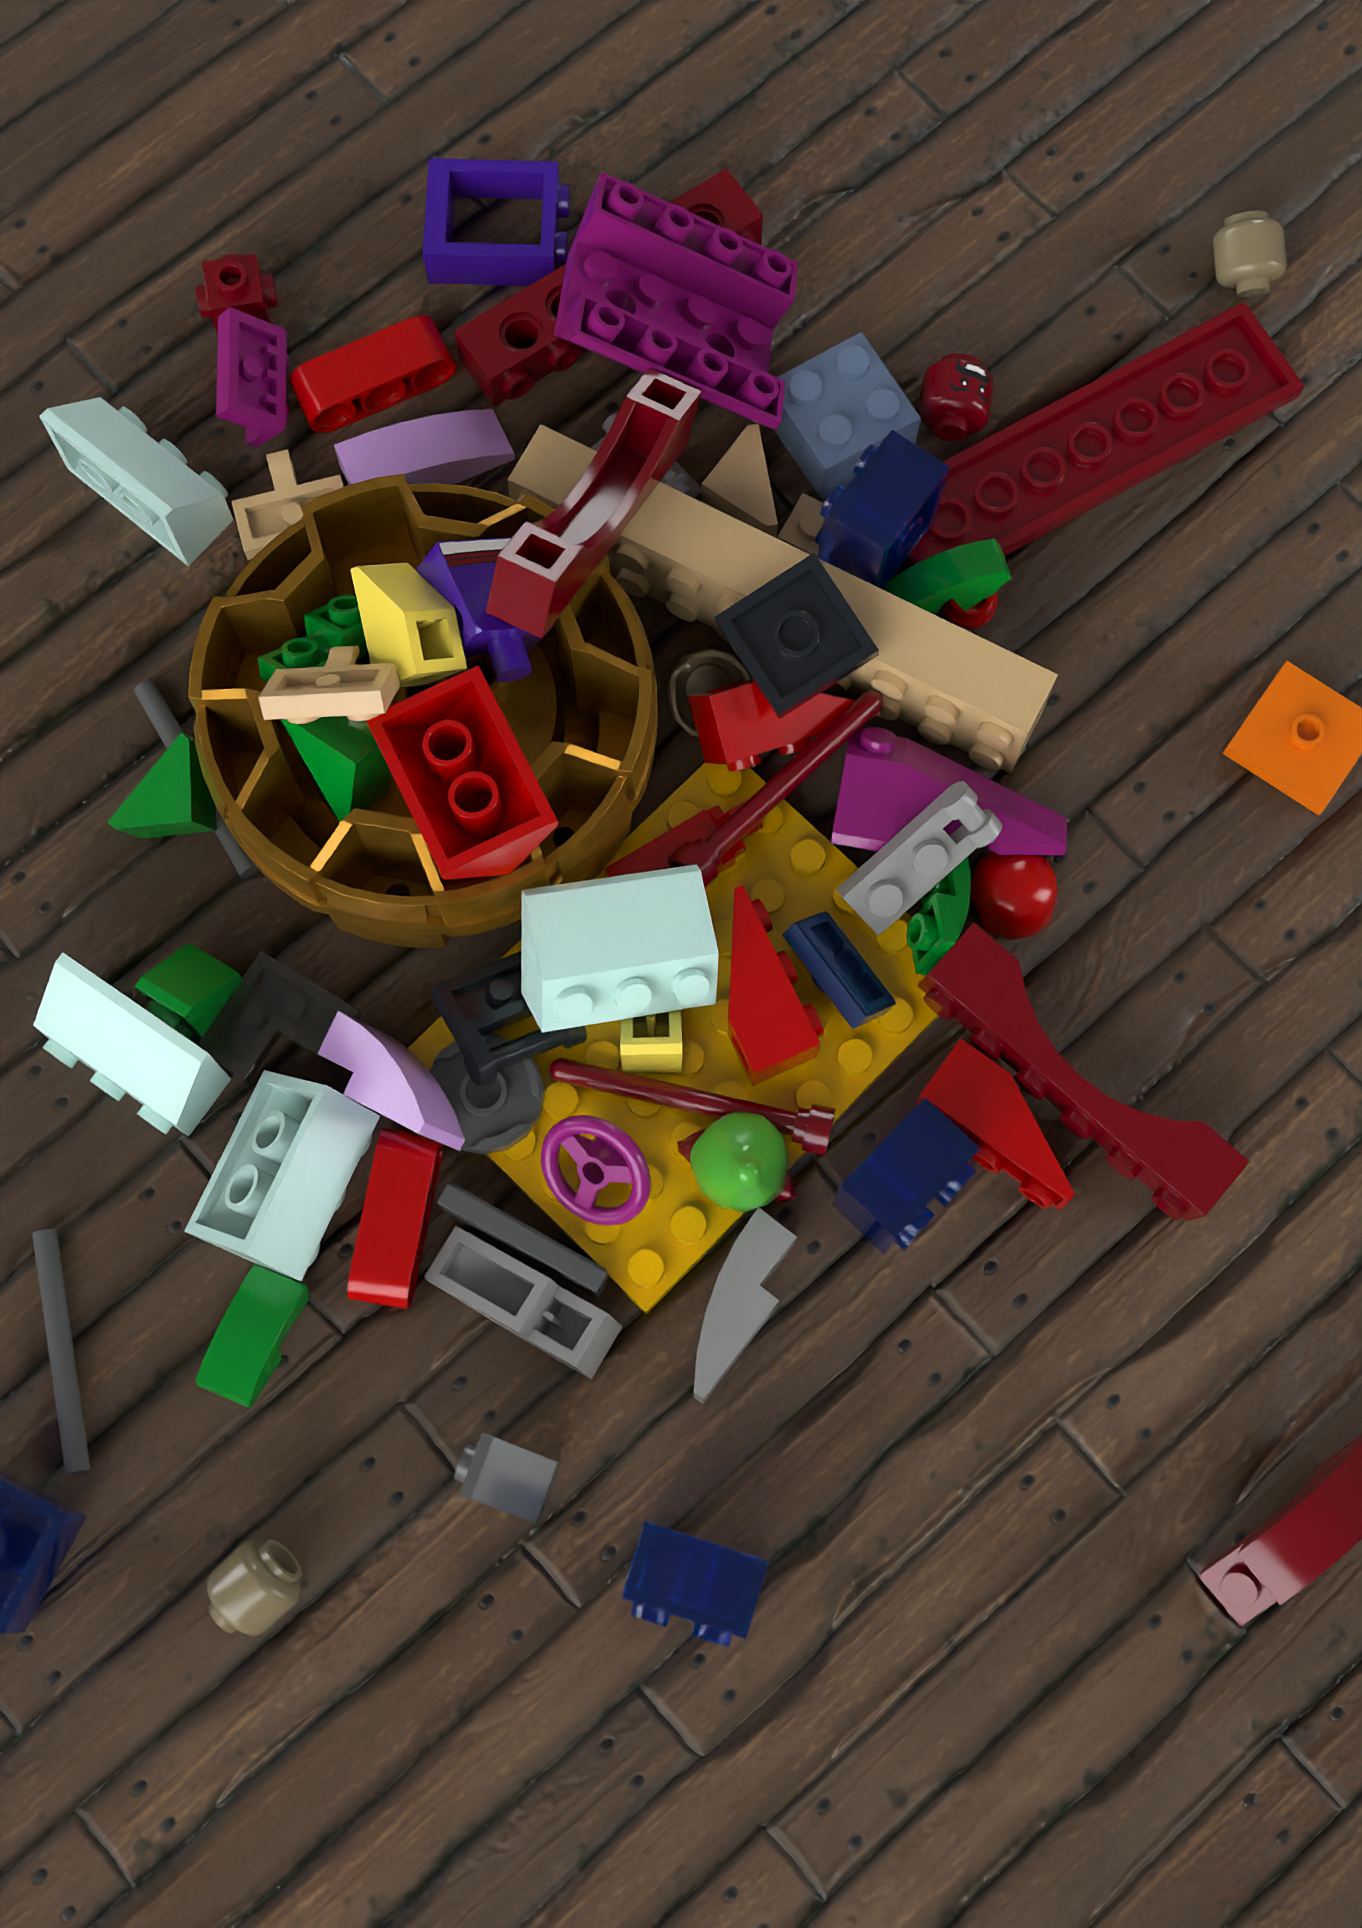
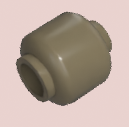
M1248 211L1232 215L1224 220V227L1218 230L1213 237L1212 245L1217 283L1228 289H1236L1237 297L1249 298L1266 294L1270 291L1269 284L1284 275L1287 268L1284 229L1276 220L1268 219L1267 212Z
M273 1539L266 1542L260 1540H246L242 1542L213 1570L207 1579V1593L211 1600L208 1610L212 1619L220 1628L229 1633L239 1631L249 1636L265 1634L297 1603L301 1596L299 1579L302 1576V1569L299 1562L285 1546Z

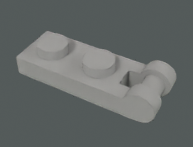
M957 782L947 788L836 889L842 898L878 936L976 848L990 844L1000 834L1003 826L1001 821L991 810H982L978 806L977 794L966 782ZM959 819L963 825L949 836L943 828L952 820Z

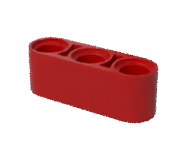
M423 315L406 319L301 364L292 372L289 383L313 431L329 433L441 386L452 378L457 366L432 317Z
M382 1128L375 1149L349 1272L348 1299L410 1309L416 1290L442 1162V1143L417 1133Z

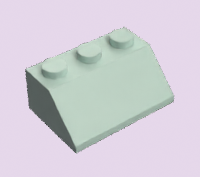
M101 397L47 408L39 416L68 470L188 567L233 521L225 500L228 492L223 485L208 472L203 471L198 475L186 466L188 462L184 455L168 440L162 439L157 443L147 435L146 426L128 408L122 407L117 411Z
M697 864L522 890L521 993L542 1033L716 1004L719 952L703 878Z
M64 953L56 960L33 1025L49 1039L43 1046V1049L71 1069L78 1060L93 1069L96 1073L89 1081L115 1100L120 1101L124 1094L127 1093L143 1104L137 1114L164 1134H167L172 1126H174L189 1137L231 1081V1078L208 1052Z
M264 1070L196 1206L185 1232L271 1271L302 1281L307 1268L318 1255L320 1241L334 1212L344 1201L346 1187L360 1157L366 1153L371 1144L372 1132L380 1116L327 1085Z

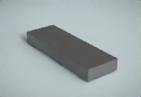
M453 1183L446 1186L437 1202L444 1213L599 1299L609 1281L605 1268Z

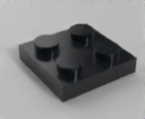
M812 553L714 617L716 624L778 719H781L879 656V649L815 553Z

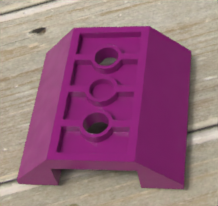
M602 172L597 179L568 254L554 336L642 374H645L649 368L702 391L700 399L752 422L776 430L782 420L786 381L768 373L773 329L794 302L798 262L785 257L778 251L770 250L746 239L728 228H723L690 213L681 206L673 205L647 193L629 182L619 180Z

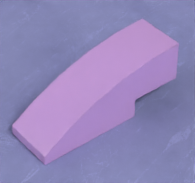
M493 409L458 411L409 420L370 431L334 445L339 465L349 485L396 474H404L407 484L442 483L454 485L515 459V454Z
M338 1011L317 1054L353 1072L343 1095L420 1135L460 1151L465 1138L456 1114L440 1084L422 1061L401 1042L381 1030Z

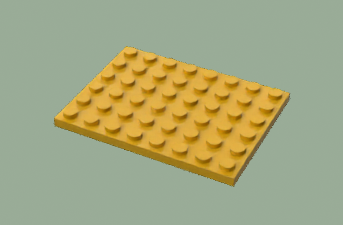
M704 763L624 840L607 866L703 810L707 812L710 808L719 805L725 814L728 810L749 800L766 782L751 768L729 772L726 764ZM783 799L764 817L762 822L763 828L742 840L747 848L744 853L736 857L735 864L719 873L718 877L705 888L719 952L716 1004L681 1010L682 1072L630 1074L798 1112L799 1107L811 1109L812 1103L836 1109L833 1120L834 1124L929 1028L939 1015L925 1003L923 997L926 993L917 986L925 975L915 973L912 950L907 944V925L912 917L905 912L878 936L836 890L859 868ZM605 868L595 879L607 878ZM740 885H744L751 901L760 898L773 926V930L768 932L767 935L776 953L785 950L789 955L799 980L798 983L792 986L802 1006L807 1003L812 1004L824 1029V1036L818 1038L820 1047L816 1058L754 1086L751 1085L727 1034L733 903L735 888ZM823 911L828 912L895 999L896 1005L883 1016L852 1029L828 995L816 987L811 973L782 936L794 922ZM521 940L502 958L520 952ZM441 1016L407 1049L420 1059L430 1071L440 1051L455 1042ZM530 1016L489 1034L499 1035L501 1038L512 1040L539 1029V1026L534 1016ZM620 1020L585 1025L587 1039L582 1044L570 1049L561 1045L532 1057L540 1069L545 1093L540 1119L529 1135L510 1149L485 1155L594 1263L605 1268L608 1277L647 1315L747 1212L720 1208L705 1196L696 1184L691 1164L678 1152V1141L702 1129H707L713 1122L718 1120L717 1118L562 1083L551 1077L549 1072L550 1065L558 1058L622 1072ZM576 1115L594 1116L615 1124L635 1141L646 1159L651 1177L649 1199L639 1215L620 1225H598L577 1217L557 1200L547 1185L541 1166L542 1143L549 1130L556 1123ZM580 1134L582 1137L590 1140L595 1137L591 1134ZM782 1134L789 1158L787 1170H789L806 1151H802L803 1144L791 1142V1135ZM561 1145L559 1165L565 1180L577 1193L581 1183L577 1172V1163L565 1147ZM610 1182L606 1187L600 1189L595 1205L616 1207L623 1204L631 1194L632 1183Z

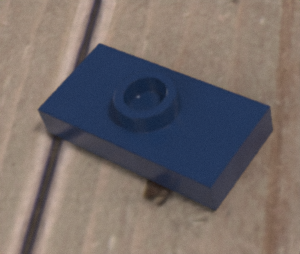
M823 911L794 922L782 934L811 973L816 987L828 995L852 1029L883 1016L896 1005L895 999L828 912Z

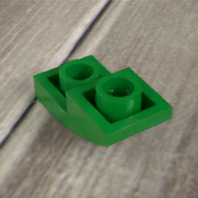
M989 539L958 546L927 558L884 583V588L886 592L935 614L951 598L964 611H967L982 599L995 594L1003 584L1012 578L1001 545L995 539Z
M349 594L334 597L327 605L304 614L307 636L288 640L281 648L258 657L260 678L268 683L276 669L324 667L332 647L358 645L360 653L356 658V662L368 652L356 596Z
M968 856L920 899L923 907L911 918L907 925L906 939L908 946L912 950L916 974L926 976L956 943L962 932L970 903L971 882Z
M254 1264L216 1330L195 1379L197 1386L251 1409L282 1359L279 1349L280 1344L310 1299L307 1285Z

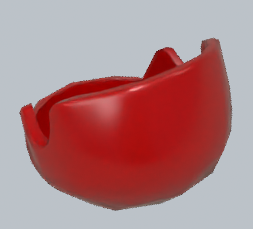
M991 851L977 861L972 870V878L970 879V901L975 906L981 926L986 931L1009 940L1033 937L1050 924L1057 904L1058 885L1056 875L1045 857L1042 855H999Z

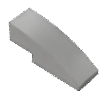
M760 1208L756 1209L736 1239L717 1277L704 1315L696 1355L693 1397L702 1404L775 1311L779 1300L762 1286L792 1249L797 1236Z
M457 1226L454 1227L423 1277L475 1311L589 1379L593 1378L623 1327L605 1311L565 1290L547 1276Z

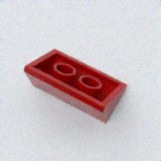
M479 666L388 707L385 714H380L375 718L366 720L443 880L509 875L559 825Z

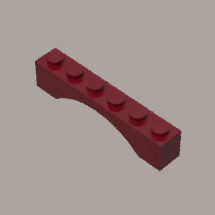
M651 368L645 372L626 396L599 450L569 495L543 520L535 523L525 521L499 553L486 613L541 639L544 637L686 448L702 391Z
M975 922L958 937L950 950L917 984L926 993L923 997L925 1003L937 1015L948 1021H951L954 1017L971 1032L969 1040L978 1051L992 1060L1000 1058L1017 1072L1014 1079L1025 1092L1038 1100H1042L1044 1097L1062 1112L1060 1120L1071 1132L1084 1140H1088L1091 1137L1108 1152L1105 1156L1107 1162L1124 1177L1130 1180H1134L1137 1177L1154 1192L1151 1196L1152 1201L1168 1216L1176 1220H1180L1183 1217L1186 1221L1205 1217L1249 1164L1250 1161L1205 1122L1172 1120L1140 1112L1108 1097L1083 1079L1056 1051L1038 1023L1025 990L1020 962Z

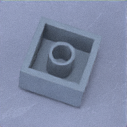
M862 332L777 377L786 382L782 420L775 432L820 500L829 497L914 450L921 418Z

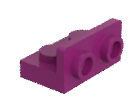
M230 307L218 316L216 417L246 427V444L257 448L286 429L289 416V407L286 403V375L289 369V356L286 353L287 330Z

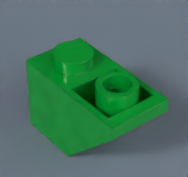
M191 943L186 944L148 971L135 985L136 989L149 1002L145 1010L190 1040L193 1035L210 1045L249 988L238 972Z

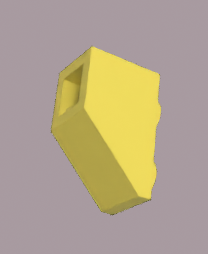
M409 563L364 565L351 569L370 664L396 663L400 687L429 684L467 669L455 608Z

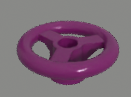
M576 1115L565 1118L549 1130L541 1148L542 1171L551 1192L567 1210L585 1221L606 1226L620 1225L639 1215L649 1199L651 1177L642 1151L625 1131L607 1120L588 1115ZM580 1134H591L595 1137L590 1140L582 1137ZM561 1145L565 1147L577 1163V1172L581 1179L577 1193L569 1186L562 1174L559 1165ZM610 1182L632 1183L631 1194L623 1204L616 1207L595 1205L600 1189L606 1187Z

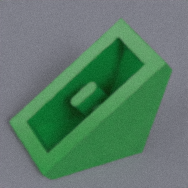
M347 716L320 717L315 721L304 724H293L288 722L287 719L281 720L339 822L354 808L368 810L388 794L391 771L366 720L354 721L348 719Z
M182 732L107 821L114 829L139 838L217 831L216 805L202 774L195 746V738Z

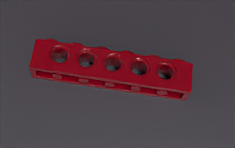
M727 168L669 202L673 205L681 206L688 212L718 226L728 228L759 245L762 244L763 214ZM566 264L454 330L459 360L494 407L507 399L514 400L520 398L532 388L535 382L553 371L561 372L568 369L578 360L581 354L588 351L554 336ZM523 342L533 344L531 347L526 349H517L513 347L516 344Z

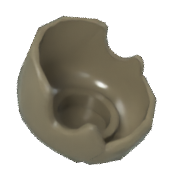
M705 648L684 656L672 670L667 682L666 696L671 716L688 734L698 737L688 696L734 681L750 680L748 671L732 654L712 648Z

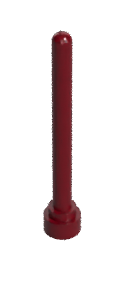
M868 690L861 695L705 840L698 838L693 843L685 841L668 857L670 868L697 864L701 870L704 888H706L718 877L717 869L722 865L721 857L883 707L884 699L881 693L876 690Z
M565 1058L555 1059L549 1068L551 1077L558 1082L717 1119L734 1112H749L762 1115L780 1133L791 1135V1142L803 1144L802 1151L826 1155L836 1111L835 1108L812 1103L811 1109L799 1107L798 1112Z

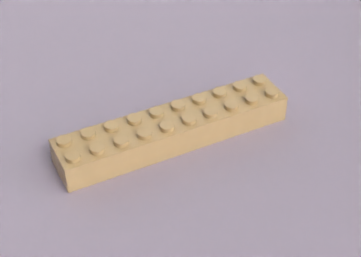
M540 424L507 479L510 498L519 502L528 494L556 509L580 480L597 451ZM659 482L606 553V556L609 558L611 576L626 592L636 597L648 595L664 603L672 614L682 620L693 622L697 619L715 628L717 634L725 641L727 639L716 624L714 617L810 555ZM820 560L879 649V656L826 690L836 695H845L847 693L856 698H859L868 690H876L881 693L884 699L883 707L880 709L881 714L878 716L887 720H896L898 718L917 727L920 735L930 742L938 745H947L949 743L968 752L971 760L979 766L994 771L1002 769L1011 774L1041 717L1058 674Z

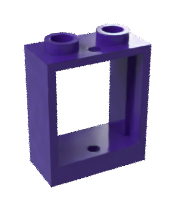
M429 158L423 240V259L428 283L529 286L555 271L557 265H565L568 258L567 232H559V219L569 218L570 185L560 184L558 162ZM455 197L543 200L541 245L452 242Z

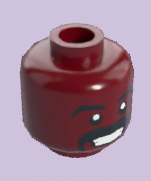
M953 353L942 357L940 361L930 365L923 375L918 407L920 420L927 428L933 430L938 438L945 441H961L967 435L981 431L988 423L993 395L992 375L982 366L979 359L971 355Z

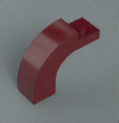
M1362 1435L1324 1461L1307 1485L1287 1505L1250 1535L1206 1565L1199 1574V1578L1240 1626L1275 1602H1278L1279 1605L1286 1602L1319 1577L1362 1539Z

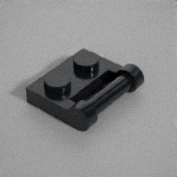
M521 951L435 984L431 993L434 1003L464 1056V1063L470 1078L478 1086L495 1080L498 1071L561 1045L570 1049L584 1043L587 1039L585 1026L543 1033L539 1028L488 1049L482 1038L483 1035L533 1016L521 993Z

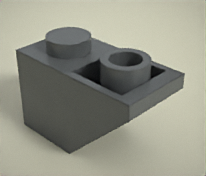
M482 1433L478 1445L469 1442L466 1444L454 1479L463 1483L459 1495L540 1524L561 1465L554 1460Z

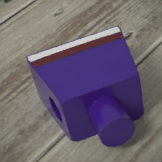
M512 537L437 542L417 567L416 571L455 608L465 657L490 655L498 682L507 683L525 678L532 672L527 650L532 649L541 638L486 613L497 557Z

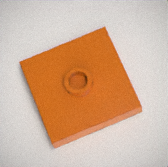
M1286 660L1222 754L1319 816L1362 754V708Z

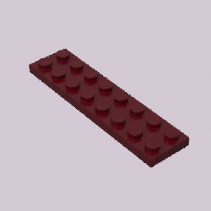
M1242 302L878 495L872 500L871 510L886 533L893 536L898 543V551L909 568L952 548L989 539H995L1001 545L1003 554L1006 556L1299 398L1305 386L1247 304Z

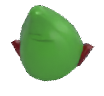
M734 1112L713 1122L707 1129H702L677 1142L678 1152L691 1164L698 1188L720 1208L747 1212L765 1206L772 1200L789 1201L797 1198L793 1181L787 1170L789 1158L783 1136L762 1115L749 1112Z

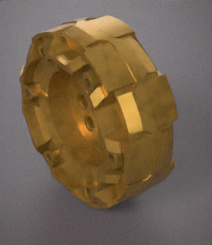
M404 474L382 476L357 482L324 494L301 506L303 519L281 532L258 552L238 575L225 597L213 596L202 620L194 645L189 673L188 697L197 714L194 724V736L202 774L212 799L227 827L256 867L279 889L301 905L314 912L330 915L340 930L364 939L389 945L414 948H446L450 937L475 935L521 920L522 890L595 879L617 853L630 832L632 812L641 801L645 792L654 760L658 727L657 685L652 653L644 627L629 596L623 587L611 576L609 558L606 554L554 622L552 628L532 649L527 650L532 672L525 678L513 682L501 683L496 679L489 686L559 824L509 875L443 880L392 774L390 775L387 795L368 810L354 808L339 822L283 725L282 719L264 720L258 697L267 682L260 678L258 657L281 648L288 640L307 636L304 614L327 605L334 597L349 594L356 596L351 574L352 568L364 565L409 563L416 570L437 542L513 537L525 521L535 523L552 513L555 509L528 494L518 502L495 492L469 486L442 483L407 484ZM368 652L355 665L370 664ZM490 655L465 657L467 669L429 684L399 687L389 707L476 666L480 667L483 674L492 675L496 678ZM564 836L570 837L560 847L555 845L559 838ZM404 892L410 896H396L395 894Z

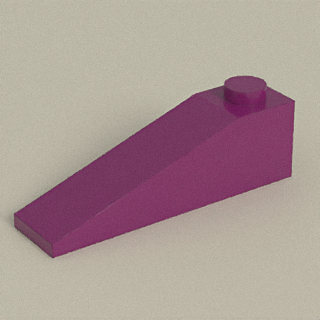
M870 727L858 730L848 739L831 843L879 851L947 788L961 781L966 782L977 794L978 806L982 810H991L1001 821L1003 826L1000 834L994 841L986 845L989 850L999 855H1065L1067 847L1066 817L908 738L896 736L891 731L883 728ZM959 819L952 820L943 830L951 836L963 824Z

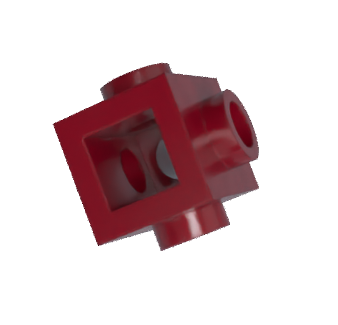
M256 253L248 255L227 254L216 260L202 262L204 284L195 286L198 307L202 319H212L217 335L218 316L230 307L272 324L270 308L279 307L275 282L272 274H262Z

